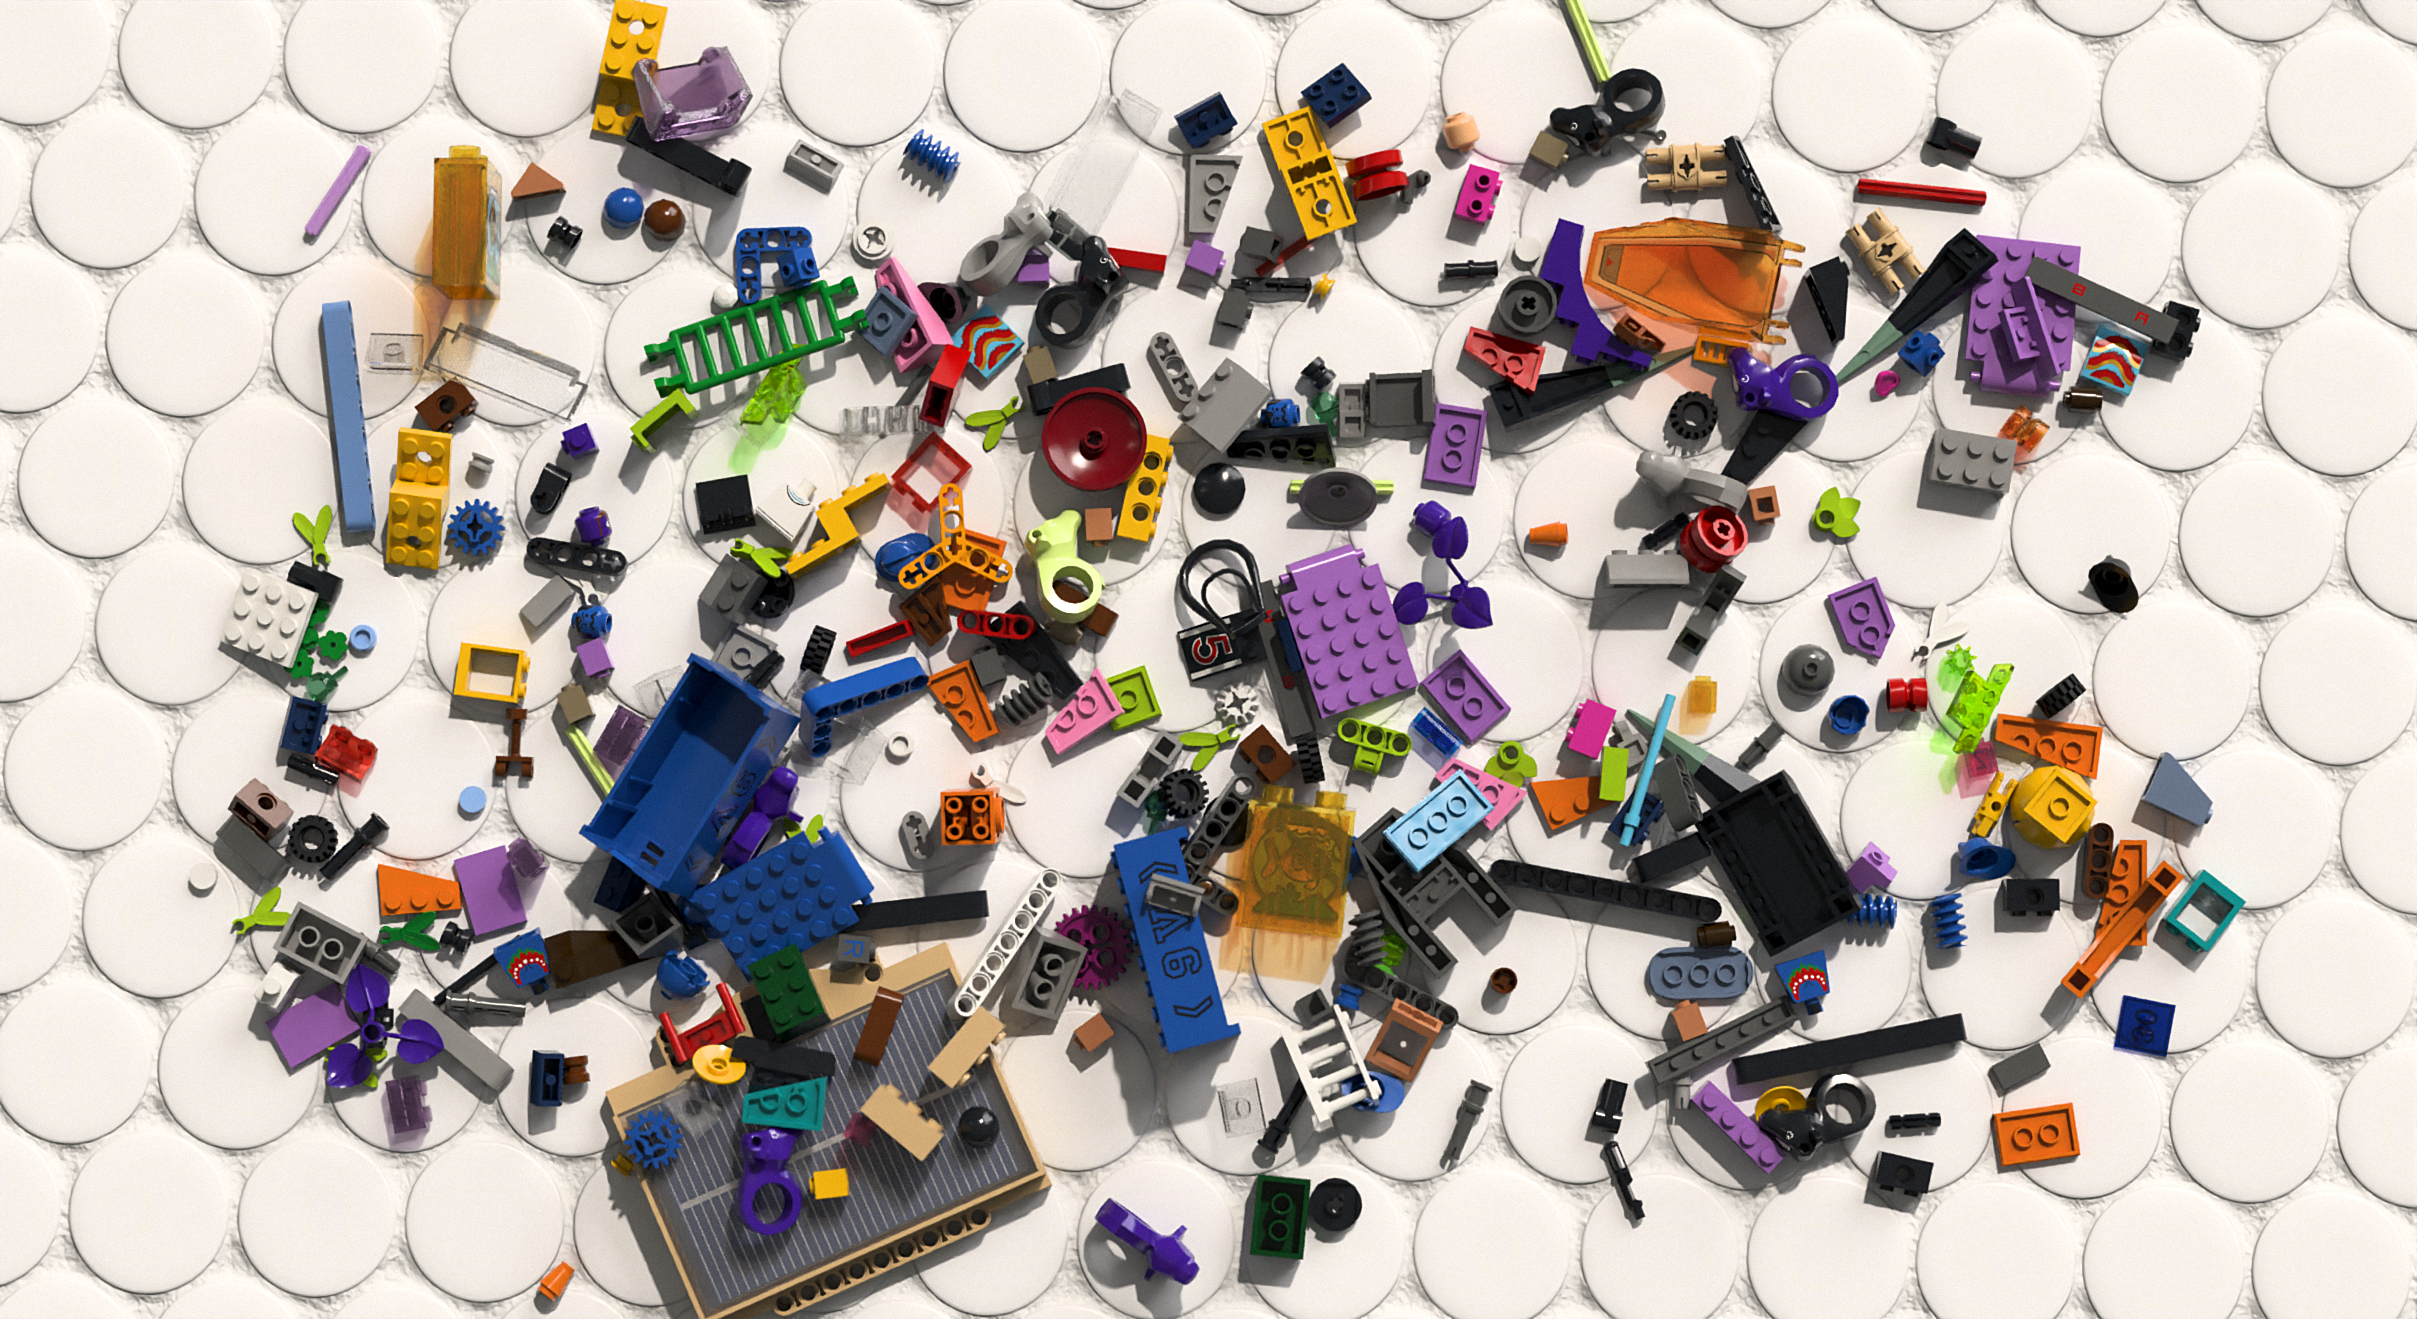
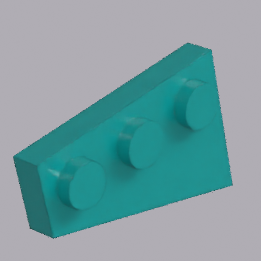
M827 1077L745 1094L742 1123L822 1131Z

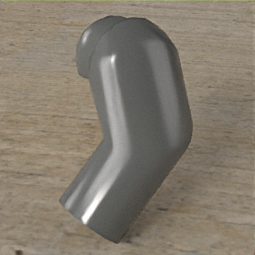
M1418 170L1407 176L1409 187L1402 190L1400 202L1413 204L1415 191L1428 185L1431 181V175L1427 171Z

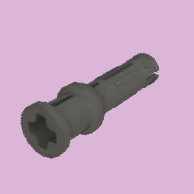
M447 990L445 1013L450 1011L466 1012L467 1015L471 1016L475 1012L525 1018L526 1001L476 996L474 992L460 994Z
M1473 1079L1470 1081L1472 1086L1466 1100L1461 1102L1463 1111L1443 1153L1450 1157L1454 1147H1456L1452 1156L1456 1160L1460 1159L1476 1117L1484 1112L1483 1104L1488 1093L1493 1090L1492 1087Z

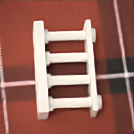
M1338 1004L1333 1005L1336 1017L1308 1029L1292 1032L1289 1024L1279 1028L1321 1129L1331 1126L1329 1117L1333 1116V1112L1369 1097H1372L1376 1107L1380 1105L1378 1096L1382 1095L1377 1080L1371 1081L1348 1026L1352 1023L1346 1010L1341 1011ZM1341 1026L1346 1038L1345 1041L1309 1056L1307 1054L1302 1055L1299 1046L1303 1045L1302 1042ZM1348 1050L1352 1051L1356 1064L1318 1079L1316 1077L1312 1079L1309 1070L1313 1068V1065ZM1357 1074H1362L1367 1087L1332 1102H1322L1319 1093L1323 1092L1322 1089Z

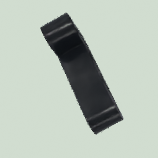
M1119 363L1051 383L1044 381L1025 387L1032 414L1035 417L1048 414L1062 397L1075 390L1087 387H1102L1122 393L1130 390L1131 385L1125 364Z

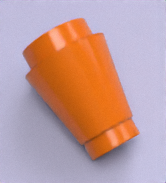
M1560 521L1530 528V543L1562 547V545L1568 544L1567 523L1560 524Z
M562 1261L560 1265L539 1281L541 1284L537 1289L554 1302L557 1297H561L575 1270Z

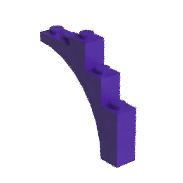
M1559 218L1540 278L1550 284L1553 290L1559 291L1560 287L1564 288L1555 317L1560 320V325L1574 328L1575 325L1579 326L1570 352L1571 356L1575 357L1574 361L1589 366L1590 362L1596 364L1599 354H1601L1605 361L1617 364L1618 360L1628 363V368L1642 372L1643 368L1650 369L1653 360L1652 356L1620 342L1600 321L1591 307L1583 287L1580 271L1581 245L1585 227L1584 225Z

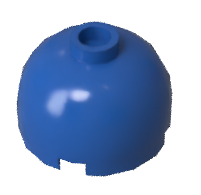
M670 950L657 967L656 979L661 988V994L670 1001H692L710 984V981H705L708 975L692 958L686 956L685 959L677 956L680 952Z

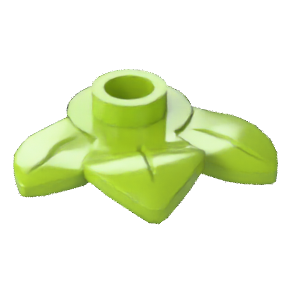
M1837 487L1826 490L1820 497L1819 508L1815 510L1812 516L1814 527L1821 532L1832 531L1836 536L1844 538L1857 534L1860 528L1852 519L1857 514L1861 501L1851 497L1840 498ZM1822 515L1829 517L1830 521L1828 524L1821 522L1820 518Z
M1507 741L1500 746L1498 754L1488 760L1485 772L1521 788L1524 776H1537V764L1531 756L1524 754V749L1518 742ZM1510 749L1516 751V757L1513 759L1507 757V751Z

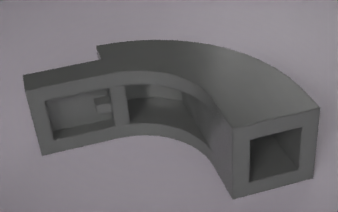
M1724 563L1689 616L1675 643L1697 656L1747 576Z

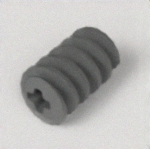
M1040 672L1035 674L1037 682L1032 678L1027 679L1029 688L1023 683L1019 685L1021 693L1016 689H1012L1010 692L1012 699L1005 694L1002 696L1003 703L999 700L995 701L998 714L1009 725L1016 727L1020 725L1021 721H1026L1029 715L1033 716L1037 713V710H1042L1046 705L1053 703L1054 694L1052 688Z
M1380 910L1353 915L1355 918L1348 921L1349 925L1357 926L1356 929L1350 932L1351 936L1359 937V939L1352 942L1353 946L1361 947L1360 950L1355 952L1356 957L1363 958V960L1357 963V967L1363 968L1389 963L1382 961L1383 958L1389 955L1388 952L1380 951V948L1387 945L1386 941L1378 940L1379 937L1384 935V931L1376 930V927L1382 924V920L1374 919L1375 916L1380 914Z

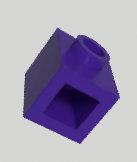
M587 423L562 432L564 440L560 442L566 455L571 454L575 460L600 450L591 427Z

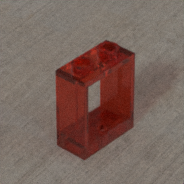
M934 431L891 476L895 482L892 487L902 496L906 493L914 499L911 504L922 514L925 511L932 514L938 508V495L929 504L902 478L932 446L960 470L949 483L958 486L973 469L969 462ZM949 487L948 491L943 493V498H947L950 495L952 487Z

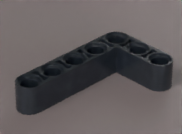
M635 115L624 137V140L737 198H739L752 171L751 167L741 161L731 158L728 162Z

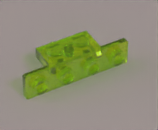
M792 343L793 349L805 346L804 344ZM804 357L770 368L739 418L741 423L762 425L769 413L775 423L784 424L808 386L797 368Z
M2011 663L1995 664L1986 681L1975 671L1966 672L1946 713L1962 729L1952 749L1953 752L1956 754H1972L1978 747L1979 740L1989 724L1990 717L2011 679V674L2015 668L2014 665Z

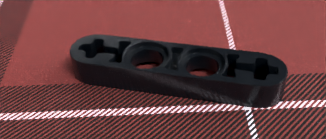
M542 537L531 539L526 548L528 556L534 562L614 577L623 575L628 569L626 557L621 552ZM539 544H542L545 550L552 551V559H550L549 553L540 552L539 556H537L533 549L538 548ZM563 548H568L572 552L570 559L567 561H560L558 559V552ZM587 553H595L597 555V561L594 565L587 566L583 563V558ZM602 555H605V560L614 562L615 558H618L622 565L616 566V569L613 570L610 564L603 563Z

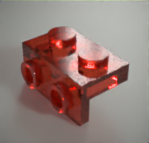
M332 724L329 729V735L315 754V759L361 784L377 760L378 748L371 741L356 737L346 727H338Z

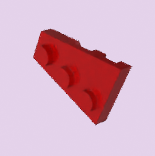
M1470 326L1463 354L1533 396L1546 347Z

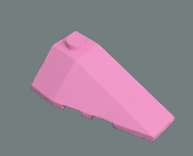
M890 257L875 271L878 289L881 286L886 287L919 315L892 354L900 373H906L938 360L946 344L954 346V343L944 322L895 257Z

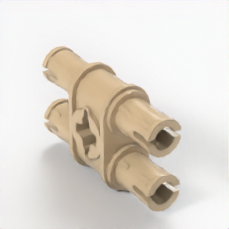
M1698 142L1691 145H1675L1673 143L1668 148H1645L1646 165L1669 163L1672 166L1670 174H1647V182H1657L1648 183L1647 190L1671 189V192L1677 193V191L1697 190L1700 192L1703 190V187H1726L1727 179H1717L1725 178L1727 176L1726 170L1703 172L1700 169L1702 161H1725V153H1717L1724 152V144L1701 146ZM1684 159L1686 160L1688 166H1692V169L1689 170L1687 177L1684 169H1680V166H1682V164L1684 163Z
M1879 207L1875 212L1866 217L1880 234L1878 241H1871L1859 223L1855 224L1854 227H1851L1845 233L1859 250L1857 252L1859 254L1858 257H1862L1873 272L1872 276H1875V278L1879 277L1892 296L1905 286L1891 269L1892 263L1895 261L1897 263L1900 262L1910 275L1912 281L1926 270L1912 253L1914 251L1912 249L1913 246H1909L1898 231L1899 227H1896V225L1892 226ZM1881 246L1883 248L1894 246L1889 253L1890 257L1887 255L1877 257L1882 250Z

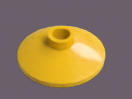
M722 1045L704 1046L696 1051L692 1060L695 1072L702 1079L718 1085H728L739 1081L745 1073L746 1065L744 1059L731 1057L732 1049Z
M1775 1087L1765 1092L1759 1098L1755 1106V1117L1758 1122L1759 1116L1768 1109L1778 1111L1805 1109L1807 1102L1804 1095L1793 1087Z

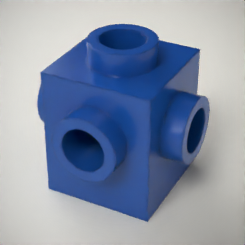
M812 247L792 249L776 257L784 287L795 286L796 290L810 287L811 281L820 278Z
M1916 330L1897 355L1908 368L1926 377L1945 355V352L1939 346L1941 342L1931 333L1925 335Z

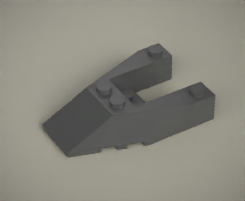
M1392 807L1353 843L1385 919L1430 972L1439 979L1459 961L1424 923L1430 915L1461 888L1496 927L1501 925L1518 908L1468 851L1455 843L1418 874H1415L1381 835L1404 815V813Z

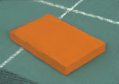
M965 529L966 541L1001 558L1003 557L1007 541ZM960 531L954 533L949 549L952 555H956V551L961 550V545L955 542V536L961 537ZM977 551L971 554L970 563L973 566L979 567L984 563L985 558L981 552ZM990 557L988 566L983 570L985 573H988L989 568L998 573L1000 566L992 564L995 560L993 557ZM957 562L943 569L940 578L947 606L962 611L970 609L986 610L994 586V580Z
M2072 1102L1993 1114L2001 1167L2081 1155Z

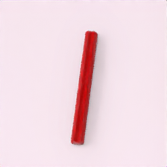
M1862 178L1857 182V192L1861 194L1984 206L1987 200L1986 192L1978 190Z

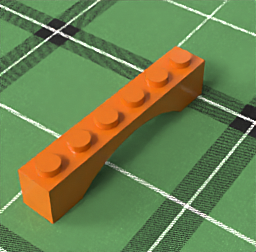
M2163 860L2060 982L2081 999L2182 881L2184 876Z

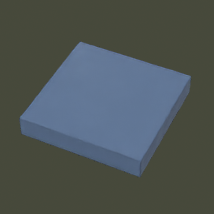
M881 286L864 310L870 328L855 331L883 356L890 358L919 315L889 289Z

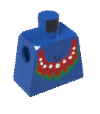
M539 927L493 948L494 957L517 988L529 984L534 995H539L549 989L544 976L550 974L551 969L548 963L546 946Z
M1824 950L1773 965L1792 1004L1804 1001L1808 1016L1824 1011L1819 996L1830 993Z

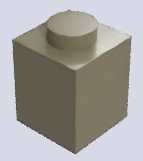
M1541 130L1527 157L1555 172L1558 165L1563 167L1570 155V153L1566 152L1569 144Z
M1037 345L1026 350L1027 354L1023 355V359L1033 384L1044 381L1049 383L1059 379L1048 347L1042 348L1041 345Z
M571 683L562 687V693L556 695L570 725L577 724L596 715L583 685L576 686V683Z

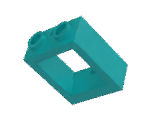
M2202 869L2195 874L2161 920L2166 923L2164 928L2176 937L2180 934L2187 940L2185 944L2197 953L2199 951L2208 952L2246 901L2205 869ZM2200 885L2230 907L2205 941L2175 918Z

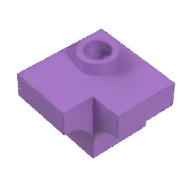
M1871 841L1846 869L1852 884L1862 894L1868 887L1873 885H1879L1886 889L1898 871L1888 864L1891 858Z

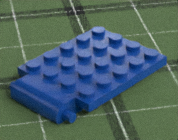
M827 826L821 827L817 832L822 839L813 844L806 833L802 831L693 892V897L748 982L753 979L747 965L796 943L801 952H804L859 921L851 904L861 900L862 904L867 906L873 901L869 894L874 890V886L839 830L830 833Z

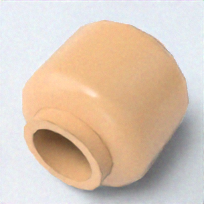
M1465 112L1447 117L1442 131L1448 147L1459 149L1460 153L1473 149V143L1480 137L1474 117L1466 115Z

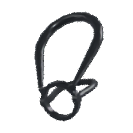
M1215 539L1197 546L1185 558L1179 570L1178 588L1182 600L1195 613L1223 631L1230 641L1247 633L1269 617L1264 607L1257 563L1254 555L1243 544L1230 539ZM1227 549L1238 553L1245 560L1253 588L1245 575L1240 571L1231 568L1221 569L1213 573L1203 583L1201 599L1204 606H1202L1192 596L1188 586L1189 573L1194 563L1204 554L1214 550ZM1227 573L1241 578L1257 609V612L1244 618L1231 629L1212 609L1206 599V589L1209 583Z

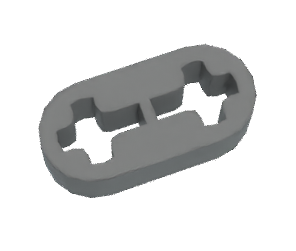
M910 811L905 814L902 820V827L910 851L917 859H928L933 855L935 848L926 819L920 812ZM911 816L921 819L922 823L918 824L919 834L915 835L913 827H907ZM921 836L924 844L929 843L930 848L926 850V855L915 851V848L919 846L917 837Z

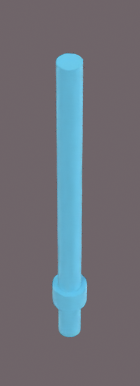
M1670 694L1665 696L1629 813L1625 814L1623 820L1625 826L1619 842L1622 846H1630L1634 830L1639 826L1641 819L1639 814L1676 696Z

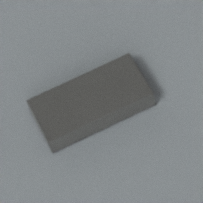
M2036 1043L1991 1067L2002 1089L2005 1090L2051 1067L2040 1043Z

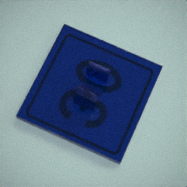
M2123 995L2114 1047L2166 1057L2176 1005Z

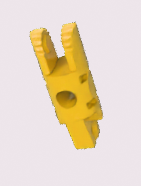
M1999 770L1996 772L1974 815L1976 822L1971 833L1985 838L1990 828H1995L2018 784V781L2012 778L2006 784L2002 794L1998 793L1997 791L2005 776Z

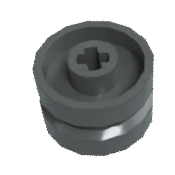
M1532 275L1519 276L1510 281L1501 293L1497 306L1499 319L1504 328L1514 335L1521 337L1536 336L1546 330L1555 316L1557 309L1556 294L1551 285L1542 278ZM1524 303H1529L1532 309L1527 308L1524 310L1522 306Z

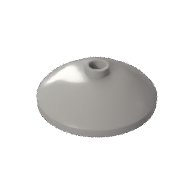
M1341 467L1324 469L1309 476L1301 485L1298 498L1299 506L1305 516L1317 524L1332 528L1350 527L1365 521L1376 509L1378 501L1376 487L1367 476L1358 471Z

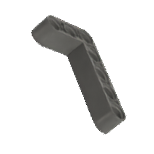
M1237 773L1231 777L1182 849L1185 866L1190 869L1188 876L1190 884L1198 887L1204 881L1210 882L1211 890L1203 894L1201 901L1225 916H1230L1238 910V897L1231 889L1202 871V869L1255 792V783L1246 773ZM1242 779L1248 780L1249 788L1244 792H1238L1236 790L1237 782ZM1224 802H1233L1234 810L1231 813L1224 814L1221 812V806ZM1211 823L1219 825V832L1214 836L1206 834V828ZM1194 846H1204L1205 851L1201 857H1193L1191 855V850ZM1225 896L1233 898V903L1228 908L1220 906V900Z
M1380 910L1379 915L1383 918V925L1376 930L1385 932L1388 921L1385 919L1383 911ZM1355 936L1352 942L1359 939V937ZM1351 943L1340 965V972L1345 979L1392 1003L1395 1001V998L1392 996V989L1396 985H1402L1407 992L1406 997L1402 1001L1416 1008V1000L1420 997H1426L1430 1002V1008L1425 1013L1438 1020L1440 1012L1444 1009H1449L1453 1013V1021L1450 1024H1442L1441 1028H1452L1457 1024L1459 1015L1453 1006L1375 966L1359 967L1360 970L1357 975H1347L1345 972L1347 962L1355 961L1358 963L1363 960L1362 957L1355 956V952L1358 949L1357 946H1353ZM1372 973H1379L1383 978V983L1379 988H1372L1368 983V978Z

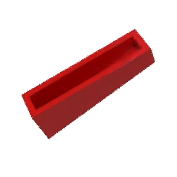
M1107 247L1120 267L1164 274L1167 255Z
M905 619L847 641L846 645L851 658L915 636L916 633L912 623Z

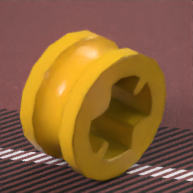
M1324 274L1312 293L1314 295L1319 294L1320 299L1323 300L1336 280H1329L1327 274Z
M619 1152L617 1154L618 1158L616 1160L612 1159L610 1163L628 1178L630 1170H635L632 1162Z

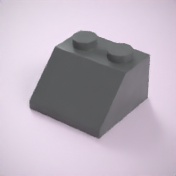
M726 553L699 595V598L729 620L742 625L769 580Z

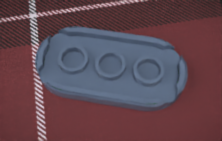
M1671 947L1663 949L1653 956L1648 965L1647 978L1652 990L1660 997L1668 1000L1732 999L1740 996L1750 986L1753 980V966L1745 953L1735 947L1712 950L1700 949L1699 947Z

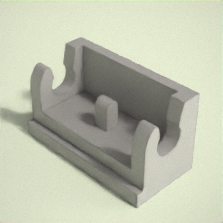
M1153 873L1145 903L1196 918L1205 889Z

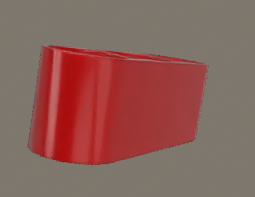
M970 609L962 611L957 618L959 629L969 634L1027 639L1032 637L1036 631L1034 619L1027 615ZM968 614H973L977 621L976 626L972 629L968 628L965 624V618ZM994 617H998L1002 621V629L998 632L994 631L991 627V620ZM1020 620H1024L1028 624V631L1024 635L1017 631L1016 626Z

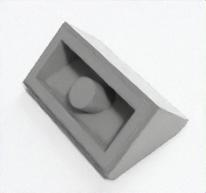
M799 139L787 155L784 167L826 191H830L843 169L844 163Z
M556 574L520 611L539 629L576 592Z

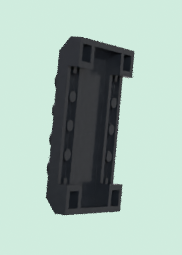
M1784 769L1703 812V820L1694 824L1703 841H1708L1759 930L1757 935L1770 957L1863 908L1858 892L1795 782Z

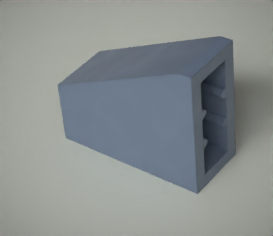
M2161 753L2140 801L2195 827H2201L2204 823L2208 824L2213 814V810L2210 809L2213 802L2170 753Z

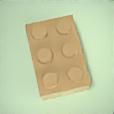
M979 1006L928 1066V1069L951 1088H955L957 1085L961 1088L972 1076L968 1071L974 1064L979 1067L989 1056L986 1050L990 1045L997 1046L1006 1036V1033L1003 1031L1006 1026L983 1006Z
M891 1083L887 1086L884 1084L880 1085L860 1110L919 1160L924 1161L945 1136L941 1132L944 1127L933 1118L926 1120L920 1115L923 1110L913 1101L906 1103L900 1097L903 1093Z

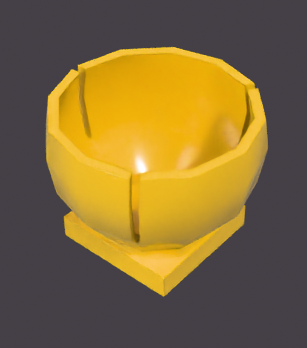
M2057 765L2039 767L2019 780L2010 800L2011 822L2019 821V823H2015L2013 826L2026 842L2044 850L2069 848L2088 833L2095 816L2094 807L2098 801L2093 798L2092 791L2079 774Z

